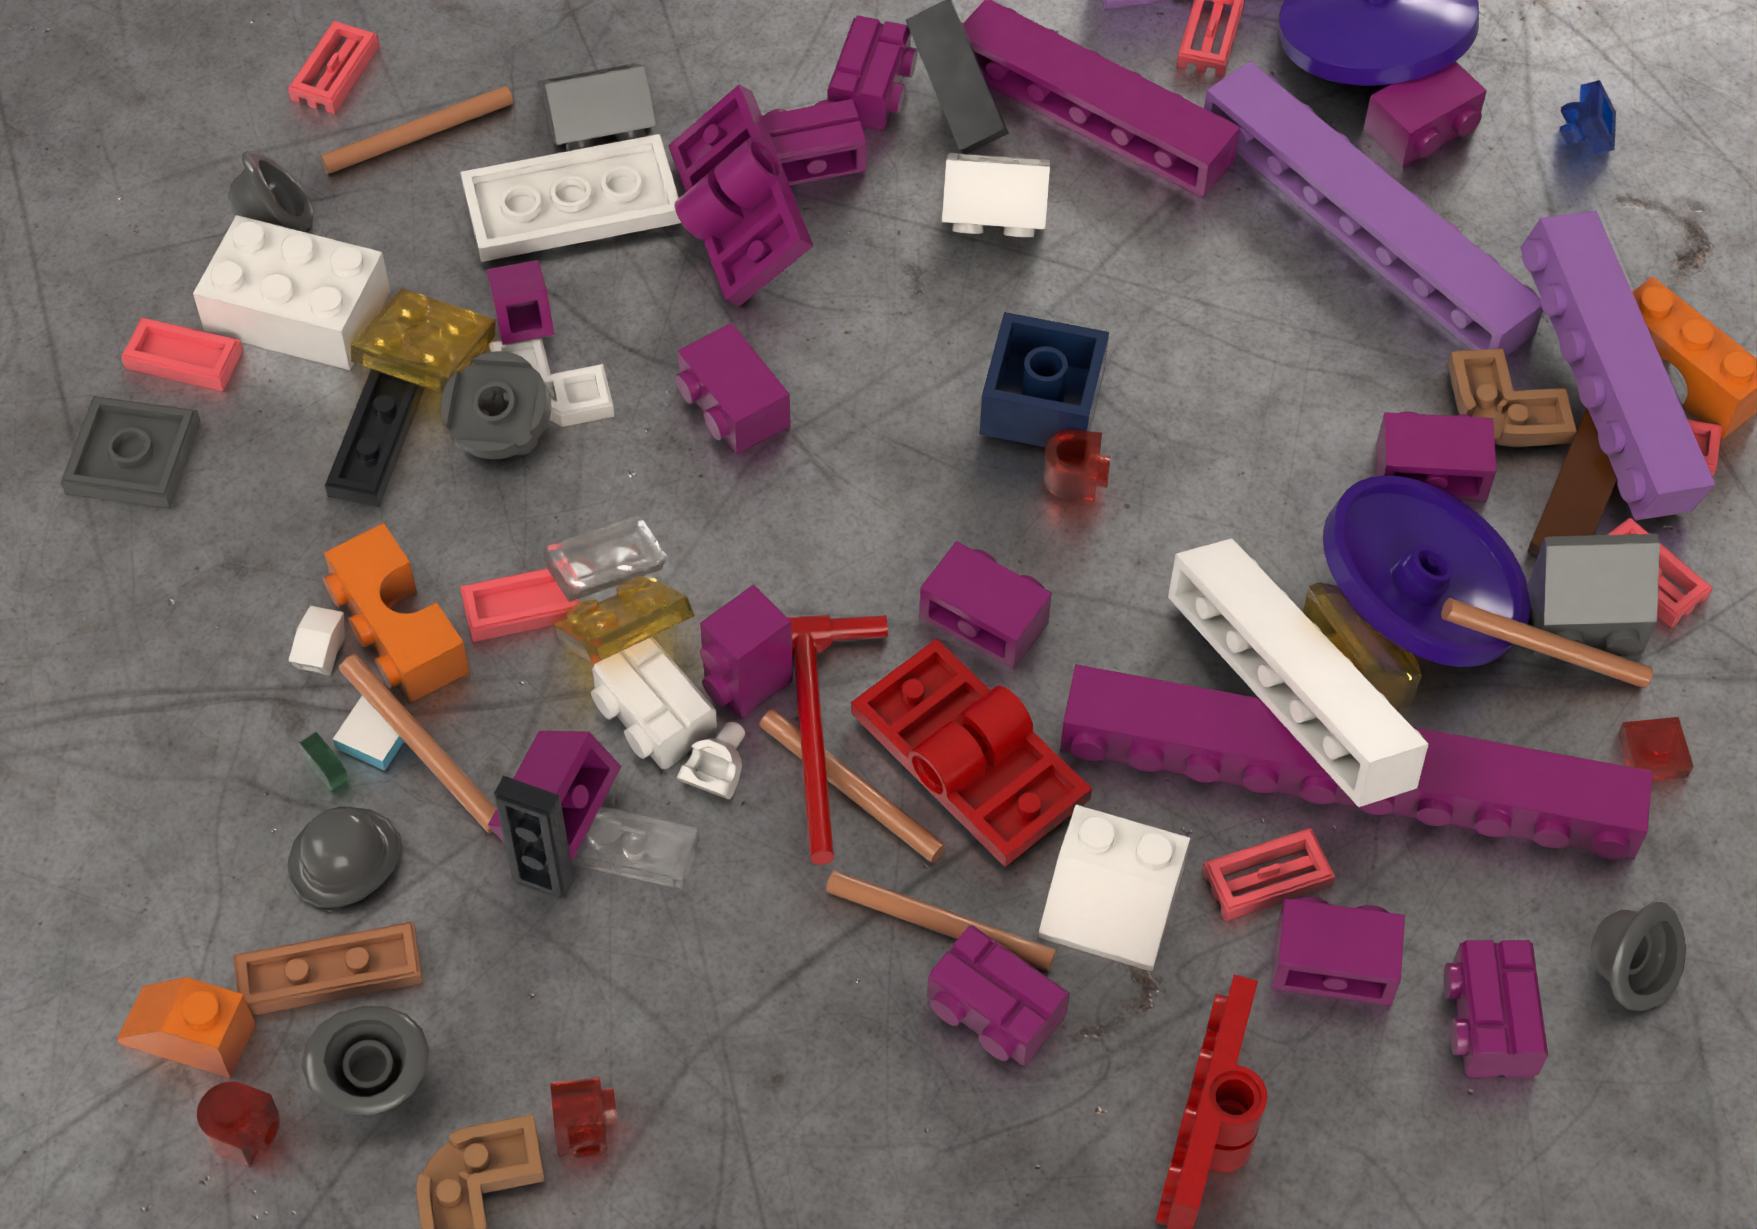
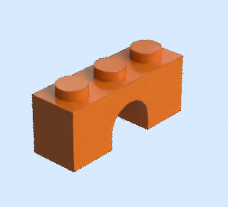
M1653 276L1632 291L1660 358L1673 364L1685 379L1688 390L1683 404L1685 409L1701 422L1721 425L1722 439L1757 413V358Z
M384 523L324 552L329 570V575L323 578L325 588L338 608L345 604L353 615L348 618L350 626L362 647L365 648L372 644L379 657L375 658V663L383 680L390 689L399 686L411 704L470 673L464 642L437 602L414 613H398L391 610L399 601L417 593L410 561Z

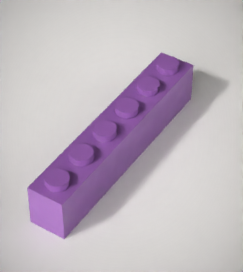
M1597 210L1540 218L1520 247L1522 260L1525 268L1532 274L1541 296L1542 309L1550 317L1559 339L1561 354L1569 363L1579 386L1581 402L1588 408L1595 424L1600 447L1608 455L1616 474L1621 497L1628 503L1635 521L1693 511L1716 484Z

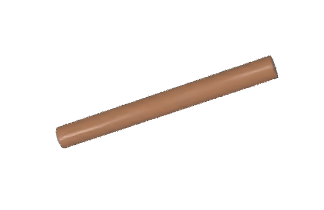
M505 85L320 155V159L326 173L331 174L512 105L513 98L509 88Z
M1452 598L1447 599L1443 605L1441 618L1445 621L1641 688H1646L1652 680L1653 669L1650 666Z
M356 654L347 657L339 666L340 672L486 832L492 833L493 831L487 825L497 807Z
M770 709L762 717L759 724L760 727L802 760L800 729L778 711ZM825 749L827 781L930 863L933 864L940 859L946 850V845Z
M833 870L829 877L826 892L955 939H958L969 925H973L1032 967L1046 972L1050 971L1054 962L1056 949Z

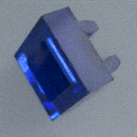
M1601 81L1581 84L1580 101L1570 102L1561 107V113L1567 123L1560 126L1559 131L1566 144H1577L1587 138L1595 154L1615 150L1616 111Z

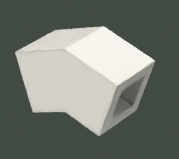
M310 605L297 627L288 661L297 669L331 676L336 655L345 640L344 612Z

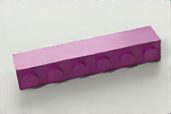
M984 0L963 23L990 88L1193 194L1204 198L1235 161L1240 132L1239 126L1229 122L1223 116L1216 115L1186 100L1183 96L1143 78L1140 74L1102 57L1097 52L1088 50L1059 35L1056 31L1039 25L1018 14L1015 10L1004 7L992 0Z

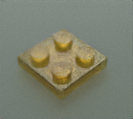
M401 288L351 344V362L443 393L449 378L457 370L461 374L466 367L472 365V359L479 356L495 337L496 319Z
M639 576L620 584L616 588V595L599 603L593 599L572 606L566 611L567 618L554 623L553 626L561 645L593 665L695 615L685 594L654 578L648 579L647 576Z

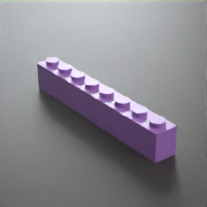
M1249 61L1207 89L1204 109L1223 116L1229 122L1240 127L1236 150L1239 156L1471 350L1503 348L1505 357H1507L1535 336L1543 309L1541 299L1532 288L1518 281L1501 267L1493 256L1484 253L1463 236L1455 225L1446 222L1424 204L1417 194L1408 191L1391 177L1379 163L1373 162L1353 146L1345 135L1336 132L1319 118L1308 105L1301 103L1281 87L1274 77L1264 73Z

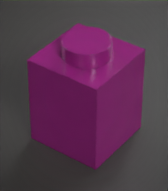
M538 260L486 270L502 345L555 335L547 288Z

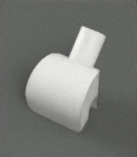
M727 722L716 738L694 743L691 746L693 748L692 755L688 762L682 765L676 779L728 800L731 799L736 790L742 769L741 758L736 749L745 736L743 727L736 722Z

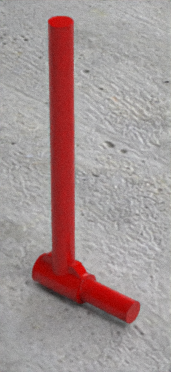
M830 615L787 617L791 621L792 655L794 654L810 860L817 865H825L832 862L834 851L816 653H822L828 646L832 645V641L888 638L886 615L831 619Z

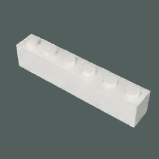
M1232 538L1176 553L1168 598L1358 807L1417 789L1429 744L1419 731L1413 728L1388 702L1386 697L1359 672L1351 660L1345 657L1321 632L1320 628L1294 604L1286 592L1281 590L1253 558H1250Z

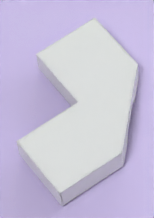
M542 338L502 345V341L489 343L490 352L503 351L522 356L540 373L551 396L550 421L564 427L615 417L603 364L551 374Z

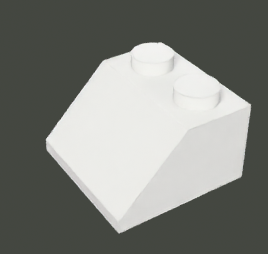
M949 153L946 159L942 222L953 223L952 231L959 233L980 234L983 233V225L1004 226L1003 235L1034 237L1035 229H1045L1050 160Z
M1075 805L1058 856L1038 938L1153 972L1184 871L1190 838Z

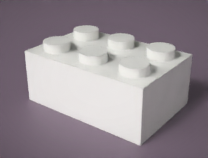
M236 215L193 292L204 332L239 339L241 343L351 371L391 291L383 253L380 251Z

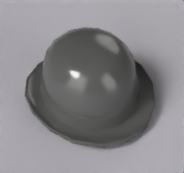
M255 151L244 152L242 154V162L245 169L231 183L228 197L235 216L238 215L301 232L310 228L314 211L310 198L301 184L286 169L272 159Z
M339 806L325 810L314 817L294 840L288 858L289 882L300 899L318 908H341L360 901L379 888L395 870L401 855L400 834L388 818L371 809Z
M1652 902L1640 911L1621 909L1607 916L1598 925L1592 940L1591 957L1597 972L1610 982L1614 998L1625 1008L1645 1011L1662 1004L1675 991L1684 971L1686 956L1684 931L1675 911L1667 903Z
M361 1006L339 1012L316 1028L305 1043L301 1067L308 1088L324 1105L348 1115L371 1116L394 1109L414 1093L426 1074L429 1047L423 1029L406 1013L385 1006Z

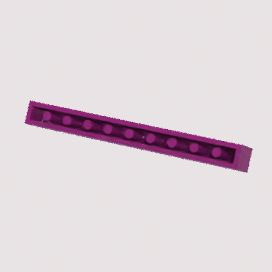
M1075 664L1063 721L1060 751L1072 753L1086 761L1104 759L1130 764L1133 768L1145 772L1163 770L1184 774L1198 782L1210 783L1221 781L1242 785L1256 793L1279 792L1300 796L1314 804H1329L1332 802L1358 807L1260 698ZM1413 727L1419 731L1429 744L1417 789L1359 807L1369 814L1386 815L1391 813L1417 818L1422 823L1431 826L1449 824L1476 829L1479 833L1489 837H1503L1507 835L1534 840L1537 844L1548 848L1566 846L1592 851L1606 859H1635L1648 832L1653 771Z

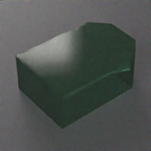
M317 732L299 742L306 762L329 790L333 791L349 780L343 764Z

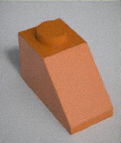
M184 977L143 986L117 1037V1041L120 1045L231 1079L256 1027V1023L244 994Z

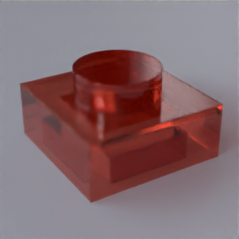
M1679 717L1622 723L1618 736L1628 767L1653 771L1652 781L1689 777L1694 766Z

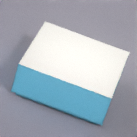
M361 696L333 738L335 749L384 771L404 743L403 739L363 696Z

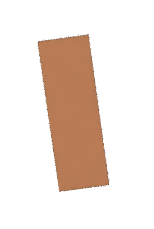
M414 921L233 955L237 992L244 994L252 1016L424 984Z

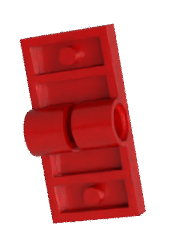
M937 638L851 702V714L1004 867L1072 815L1075 805L1083 806L1091 800L1092 788L1033 732L1032 719L1020 699L1012 691L1001 685L990 690Z
M1234 974L1228 996L1215 994L1155 1223L1167 1226V1229H1194L1209 1170L1222 1173L1232 1172L1241 1168L1251 1156L1268 1095L1261 1077L1253 1070L1238 1065L1237 1061L1258 984L1257 980Z

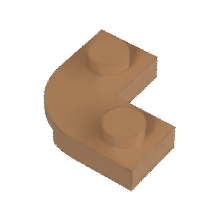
M1503 348L1451 351L1448 369L1459 414L1472 417L1493 418L1495 444L1509 447L1572 444L1577 430L1566 388L1513 391Z
M534 1114L469 1126L448 1135L450 1141L431 1157L423 1173L418 1174L416 1190L421 1229H488L483 1193L545 1181Z

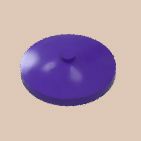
M1284 0L1279 13L1281 45L1287 56L1297 66L1315 76L1333 82L1373 86L1412 81L1446 68L1469 50L1478 34L1479 2L1478 0Z
M1391 475L1375 476L1352 485L1330 510L1323 529V547L1328 567L1337 586L1351 606L1368 624L1399 647L1421 658L1439 664L1473 667L1495 661L1513 645V643L1443 620L1441 618L1442 608L1449 598L1528 624L1531 602L1527 581L1514 553L1498 532L1483 517L1453 495L1428 483L1411 478Z

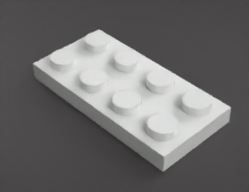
M660 134L460 172L481 262L681 223L674 206L675 201L679 197Z

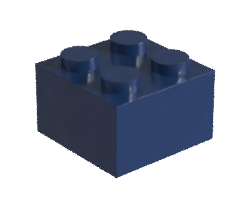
M1004 312L982 393L979 434L1085 455L1105 372L1109 332Z

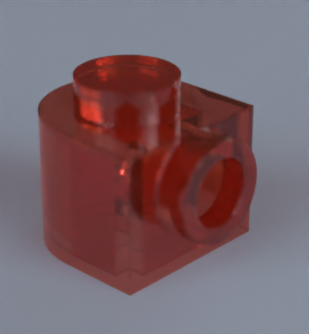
M1064 430L1056 433L1048 440L1045 448L1043 481L1051 493L1064 499L1095 502L1096 487L1107 488L1111 455L1100 454L1102 432Z
M600 1077L550 1083L558 1156L572 1155L576 1158H593L604 1154L608 1150L605 1127L618 1125L614 1088L601 1089Z
M224 1082L212 1087L201 1098L197 1108V1120L210 1148L217 1155L249 1168L259 1151H266L271 1146L280 1125L279 1112L272 1095L240 1082Z

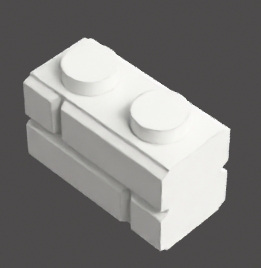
M644 631L623 644L621 650L616 649L595 662L594 667H592L595 689L591 691L593 701L607 719L610 720L617 716L627 728L624 730L625 737L633 751L641 759L650 755L661 769L666 770L685 758L689 751H693L691 746L694 743L714 738L716 733H718L716 709L649 632L646 633Z

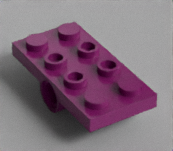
M739 84L668 145L685 193L675 201L676 214L692 235L704 241L725 300L738 307L813 247L812 240L753 91Z

